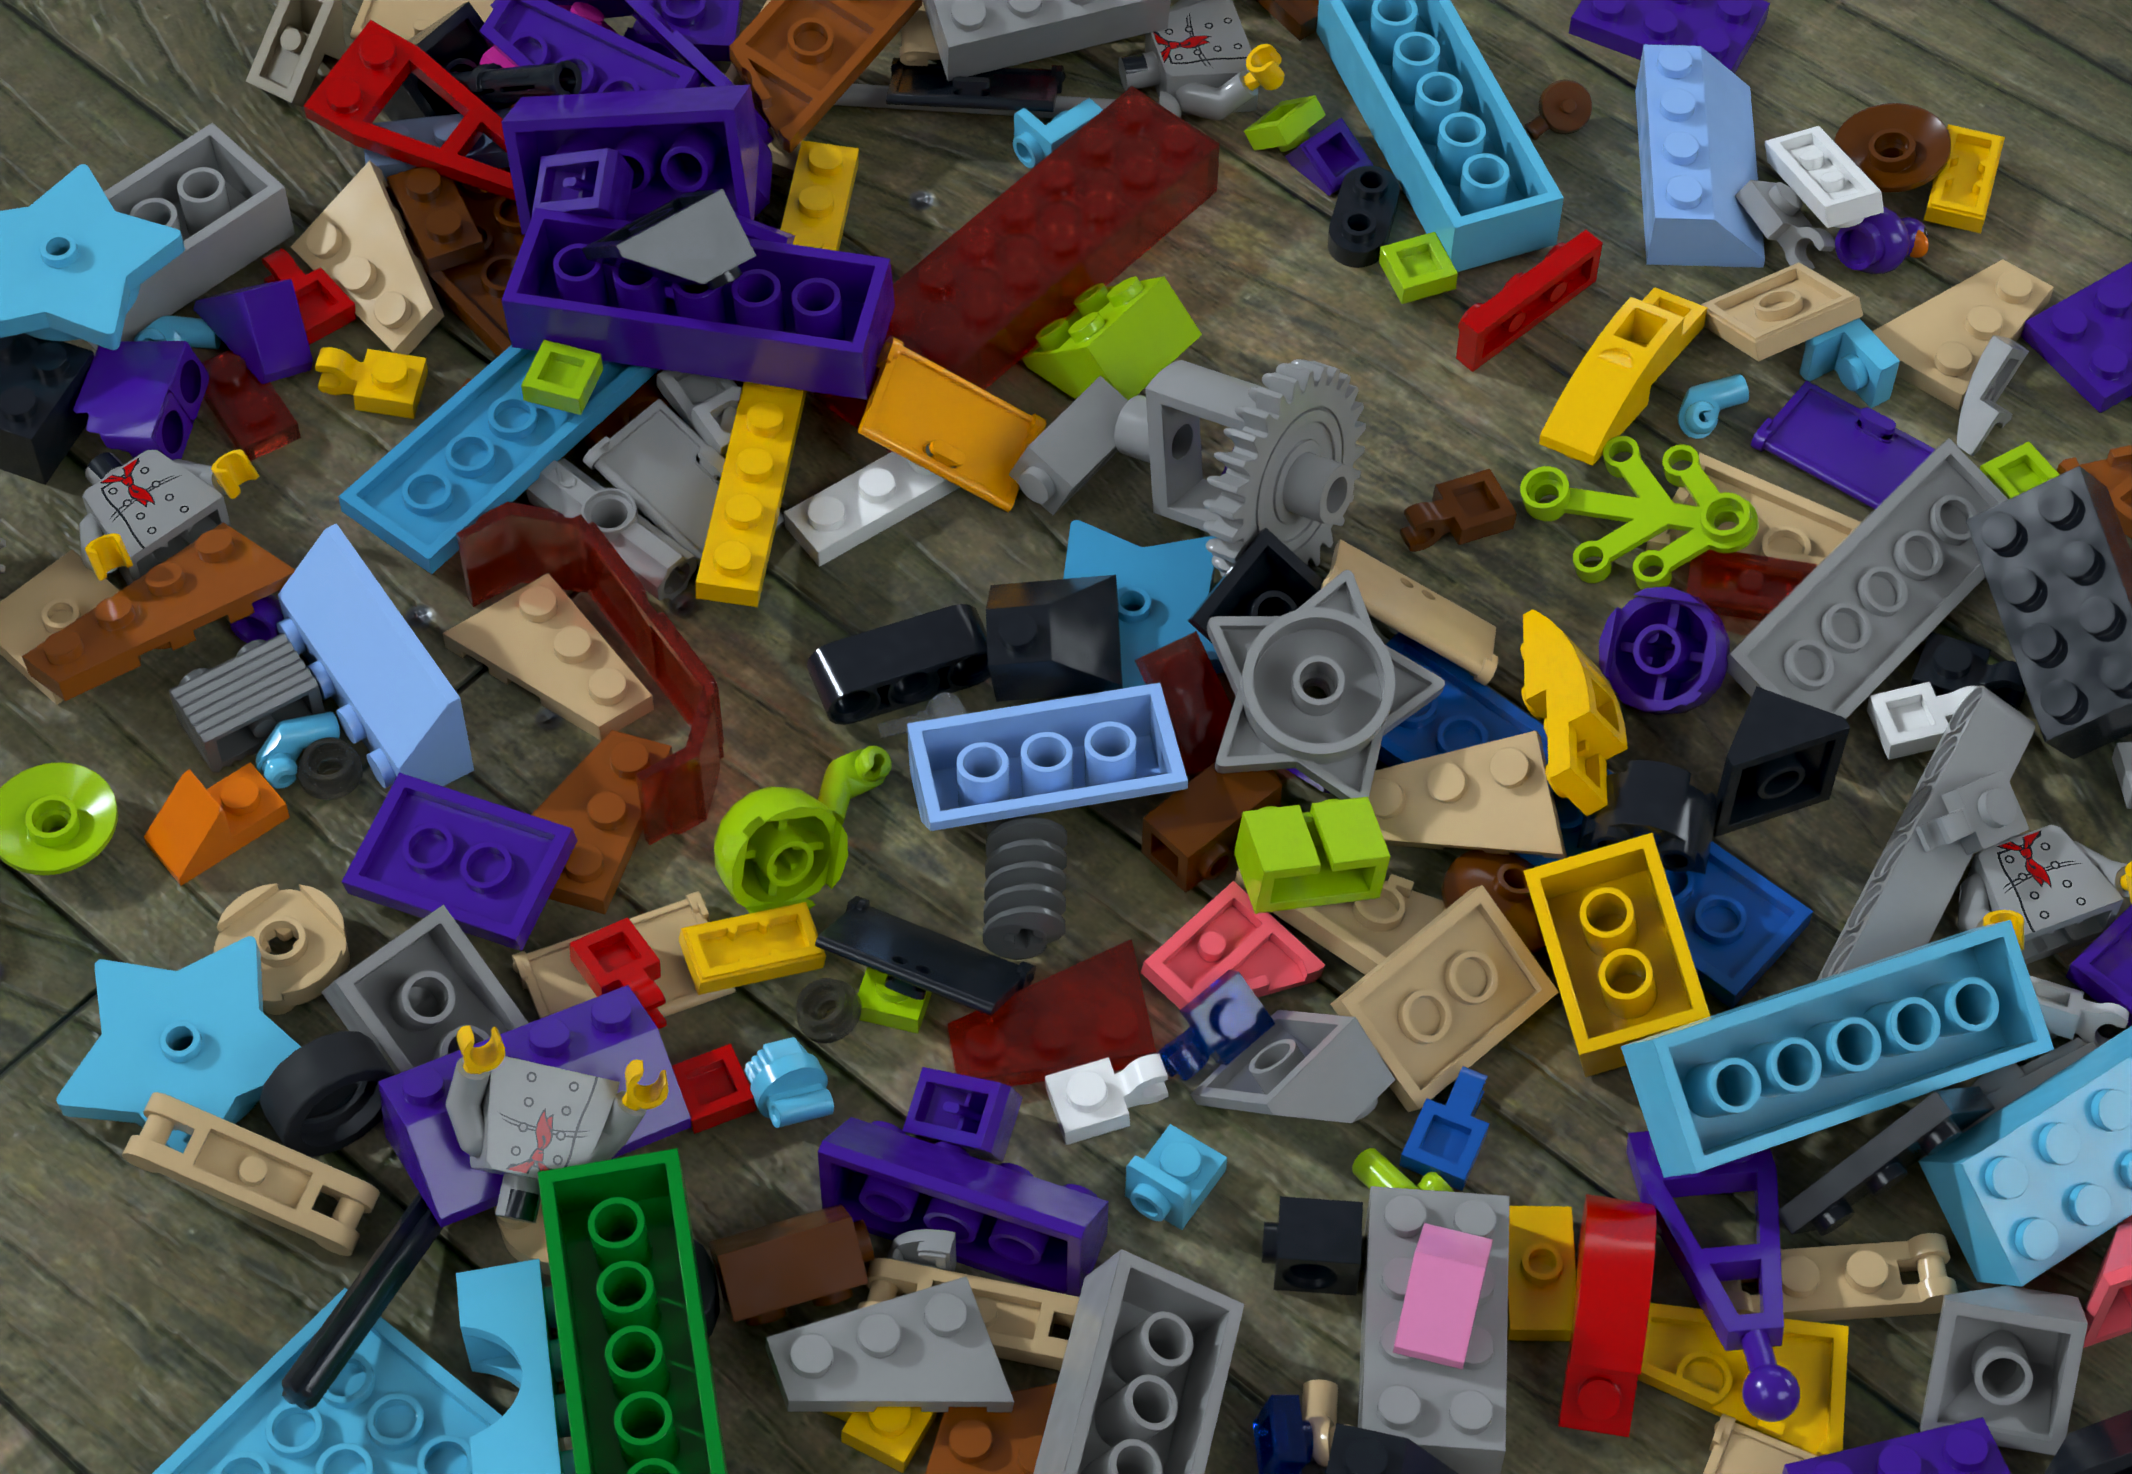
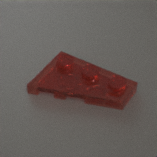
M1132 939L1015 992L992 1016L974 1011L948 1023L947 1038L954 1073L1000 1082L1008 1086H1018L1044 1082L1047 1075L1108 1057L1114 1071L1123 1070L1129 1063L1140 1057L1156 1054Z

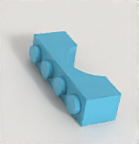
M540 1259L456 1273L460 1328L472 1372L501 1377L520 1389L512 1406L498 1421L469 1437L472 1474H576L573 1449L565 1450L564 1437H570L571 1433L566 1394H559L558 1382L564 1381L559 1339L553 1338V1328L557 1327L552 1286L545 1285Z

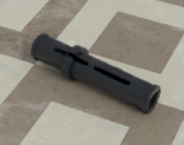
M569 60L560 61L559 63L503 68L495 63L479 65L473 71L449 72L492 110L501 109L507 103L518 102L521 97L579 94L582 87L581 72L578 66ZM439 96L440 100L447 108L454 109L449 103H447L442 97Z

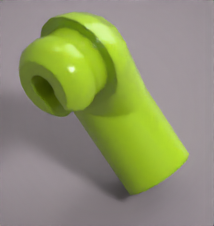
M874 745L853 751L833 760L825 771L817 800L826 805L832 811L836 820L843 825L850 799L870 791L884 782L892 768L890 755L882 747Z

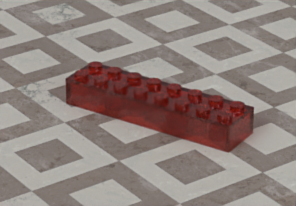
M1131 86L893 284L895 308L884 343L890 336L901 340L906 348L984 390L987 389L1038 344L1035 336L1041 329L1059 318H1066L1077 308L1074 300L1082 292L1099 283H1104L1107 286L1217 192L1220 144ZM876 368L867 400L814 392V398L858 429L880 368ZM883 447L884 449H886V450L889 451L890 453L893 452V451H891V450H889V449Z

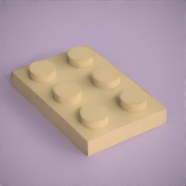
M1481 885L1466 892L1330 1005L1339 1016L1356 1017L1395 1078V1081L1389 1087L1407 1112L1421 1109L1426 1098L1431 1100L1458 1077L1463 1066L1471 1067L1559 993V991L1484 886Z

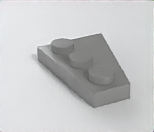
M967 1276L766 1337L765 1349L788 1412H874L876 1407H921V1412H948L949 1407H986L987 1412H1012L1014 1400Z

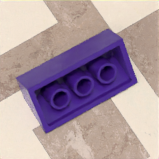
M751 85L521 97L501 121L522 235L526 234L532 218L541 157L603 148L618 151L634 170L626 221H634L684 193L722 188L736 216L741 215L754 220L759 137Z
M629 985L500 1034L505 1046V1056L618 1081L620 1082L618 1092L627 1091L625 1070L632 1060H643L644 1072L640 1081L637 1082L639 1085L647 1086L655 1083L660 1075L659 1073L662 1070H666L669 1091L666 1100L656 1108L647 1109L646 1114L627 1143L613 1158L691 1127V1117L659 1030ZM490 1038L474 1044L473 1047H481L485 1045L490 1040ZM460 1050L378 1081L385 1136L441 1228L497 1206L504 1176L471 1168L470 1155L460 1148L446 1109V1099L456 1063L463 1057Z
M850 1117L822 1141L817 1152L822 1209L842 1204L852 1216L853 1222L863 1219L868 1233L892 1241L897 1236L913 1230L936 1229L956 1232V1262L1033 1288L1080 1297L1084 1278L1093 1271L1107 1236L1109 1201L1098 1198L1091 1190L1075 1184L1060 1186L1036 1178L1028 1170L1016 1164L1001 1163L996 1165L972 1157L964 1149L952 1143L937 1142L932 1144L908 1136L900 1128L888 1122L874 1121L868 1123Z

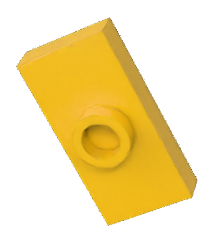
M1948 124L1947 129L1951 138L1950 158L1942 172L1933 180L1924 221L1981 234L2005 137Z
M806 902L681 928L679 943L698 995L822 969L826 959L825 951L815 946L818 933Z
M1509 1206L1507 1340L1570 1341L1577 1283L1572 1207Z

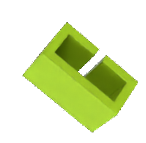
M1368 796L1342 800L1328 799L1312 803L1310 812L1303 813L1300 805L1268 806L1258 810L1243 811L1234 856L1255 914L1380 898L1391 857Z

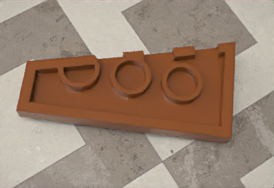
M223 522L214 529L203 533L196 541L163 563L152 567L145 575L112 597L101 601L94 609L61 631L50 635L43 643L23 655L22 658L31 677L61 699L67 701L140 667V655L148 651L168 648L174 651L196 641L193 630L223 616H226L232 624L255 613L252 603L277 591L279 593L295 569Z

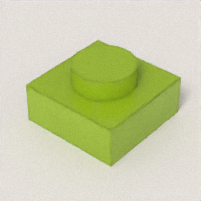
M1316 95L1281 101L1245 129L1244 133L1254 151L1278 147L1281 152H1285L1304 143L1311 135L1308 129L1326 114Z
M1435 232L1380 247L1379 263L1401 304L1456 289L1458 273Z
M543 340L521 384L523 400L581 415L603 371L601 354Z
M2029 441L1980 466V470L2008 499L2060 475Z
M867 967L854 1004L855 1019L919 1034L932 993L926 991L923 1000L913 999L887 988L884 984L888 975Z

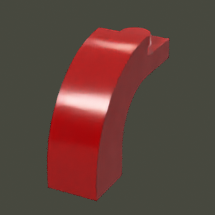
M1586 1194L1576 1257V1294L1558 1416L1559 1427L1629 1437L1638 1375H1641L1653 1281L1656 1209L1652 1204Z

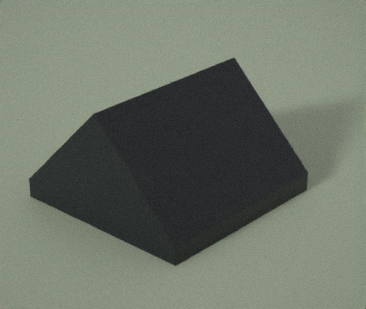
M1756 686L1726 757L1716 797L1717 815L1713 836H1721L1829 800L1850 730L1846 719Z

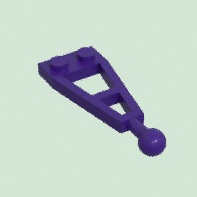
M1649 1131L1628 1133L1626 1153L1640 1201L1655 1206L1656 1229L1725 1351H1744L1750 1371L1742 1387V1397L1746 1408L1753 1416L1766 1422H1777L1786 1419L1796 1410L1799 1404L1800 1387L1795 1376L1788 1369L1777 1364L1772 1348L1782 1346L1784 1315L1777 1169L1770 1148L1699 1173L1664 1178ZM1754 1191L1757 1244L1701 1249L1673 1200L1676 1197ZM1759 1278L1760 1313L1739 1315L1720 1282Z

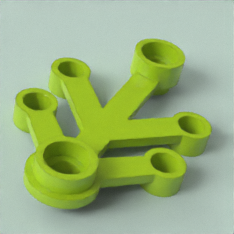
M1617 436L1610 439L1603 448V458L1607 471L1614 477L1624 478L1637 497L1570 488L1564 472L1551 466H1542L1531 470L1523 478L1520 486L1525 510L1535 519L1547 522L1555 521L1565 513L1628 522L1597 541L1581 543L1574 550L1572 559L1576 574L1586 583H1598L1605 580L1611 573L1614 560L1667 529L1688 531L1660 551L1647 550L1640 553L1633 562L1632 568L1635 581L1640 589L1667 587L1672 580L1673 570L1709 549L1719 553L1740 551L1754 540L1759 528L1757 512L1753 505L1737 494L1729 492L1720 493L1701 468L1698 452L1686 444H1679L1669 448L1663 455L1662 464L1667 481L1674 486L1685 487L1697 506L1678 504L1671 500L1643 462L1637 442L1628 436ZM1620 452L1632 454L1624 462L1613 460V457ZM1685 460L1692 463L1689 468L1682 471L1672 468L1678 461ZM1547 495L1558 497L1548 503H1538L1541 498ZM1725 522H1734L1738 524L1736 527L1729 530L1717 529L1722 523ZM1589 557L1602 558L1601 563L1595 567H1585L1582 565ZM1650 566L1663 568L1658 575L1653 577L1642 574Z

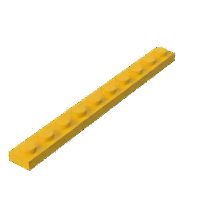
M801 141L780 228L784 232L795 235L793 245L839 251L858 169L859 148ZM750 382L743 383L696 578V599L758 607L807 391Z

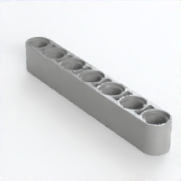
M1981 685L1974 689L1963 700L1952 716L1816 981L1929 943L1973 854H1966L1960 839L1925 852L1915 828L1949 813L1941 796L1942 794L2002 769L2005 770L2010 781L2035 730V723Z

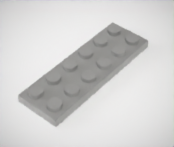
M1948 438L1728 654L1727 672L1751 697L1757 686L1846 719L1986 577L1966 520L2009 499Z

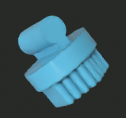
M795 1037L764 1044L763 1049L758 1050L757 1055L753 1056L751 1061L745 1064L744 1072L751 1083L750 1090L754 1096V1102L760 1113L764 1117L771 1119L774 1127L780 1128L833 1114V1098L829 1090L826 1089L828 1084L827 1075L819 1060L814 1055L807 1053Z

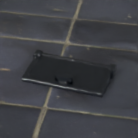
M894 57L886 104L1014 111L1026 108L1028 111L1054 112L1057 93H1062L1066 75L1063 65H1052L1051 69L1005 67L968 77L958 76L948 81L942 64L908 66L904 65L900 58Z
M855 896L848 902L846 912L819 934L815 942V946L888 975L884 985L893 991L916 1000H923L926 991H929L989 1016H992L1014 994L1021 996L1031 985L1036 971V966L1022 961L1020 965L871 907L870 901L860 896Z

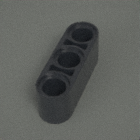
M957 604L830 642L813 652L807 661L806 667L829 720L835 724L847 725L967 689L990 678L987 632L976 608L968 604Z

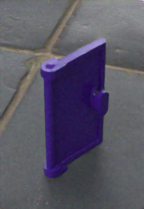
M1805 381L1773 420L1767 418L1754 434L1751 442L1752 448L1760 452L1766 450L1873 509H1876L1935 450V448L1897 429L1896 423L1890 418L1871 408L1860 409L1809 381Z

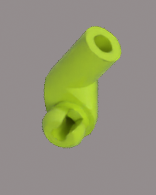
M1369 1148L1361 1152L1352 1165L1353 1174L1369 1189L1371 1186L1454 1192L1448 1183L1436 1172L1427 1173L1416 1186L1375 1148Z

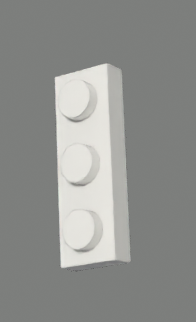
M1820 126L1765 141L1767 162L1827 228L1852 227L1861 223L1866 217L1884 213L1881 190Z
M926 446V453L932 456L933 454L930 452L929 446ZM891 452L785 511V528L820 567L960 487L895 452Z

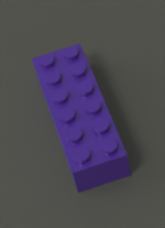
M535 208L501 300L513 348L538 351L543 340H548L599 353L602 356V361L867 400L877 368L876 363L884 345L895 308L890 258L748 238L756 256L739 265L743 274L724 286L709 290L706 283L701 285H682L586 259L581 248L632 221Z

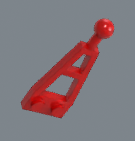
M372 20L367 23L304 104L306 118L355 146L419 168H432L442 176L516 201L510 172L466 157L483 133L507 153L501 123L503 119L420 47ZM411 72L464 116L441 148L372 124Z

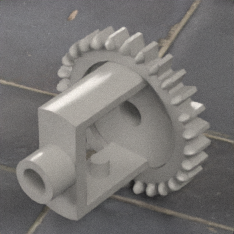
M1296 359L1288 364H1279L1276 372L1263 375L1262 382L1267 387L1265 388L1184 360H1179L1166 366L1151 380L1145 388L1146 397L1142 395L1134 396L1124 405L1116 422L1114 440L1116 448L1120 453L1150 463L1153 513L1206 531L1209 535L1216 537L1207 541L1206 549L1212 553V565L1220 571L1222 577L1264 528L1272 532L1306 565L1310 564L1317 567L1320 564V546L1323 545L1331 548L1333 545L1331 528L1333 524L1343 526L1345 522L1343 515L1354 499V480L1360 478L1361 471L1353 468V464L1365 451V446L1356 444V441L1366 429V423L1357 421L1364 406L1363 403L1355 401L1359 389L1349 384L1351 379L1349 375L1341 373L1338 368L1316 361ZM1200 418L1230 427L1225 428L1223 432L1235 445L1232 452L1214 453V457L1227 467L1225 474L1209 476L1207 480L1203 479Z

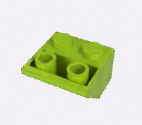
M1134 276L1120 282L1116 286L1106 287L1104 283H1099L1082 292L1074 300L1077 308L1066 318H1059L1041 329L1035 336L1038 344L1021 359L1028 369L1075 400L1099 376H1102L1129 401L1148 386L1162 369L1178 358L1202 333L1165 276L1141 281Z

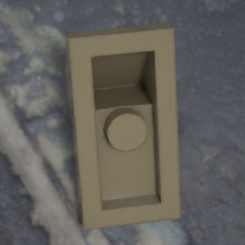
M279 0L245 82L303 107L324 54L340 59L345 53L342 0Z

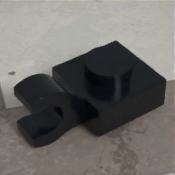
M1931 632L1927 638L1911 681V686L1930 682L1936 696L1948 694L1967 686L1982 685L2017 711L2020 708L2026 691L2016 662L2001 661L1989 665L1991 649L1935 632Z

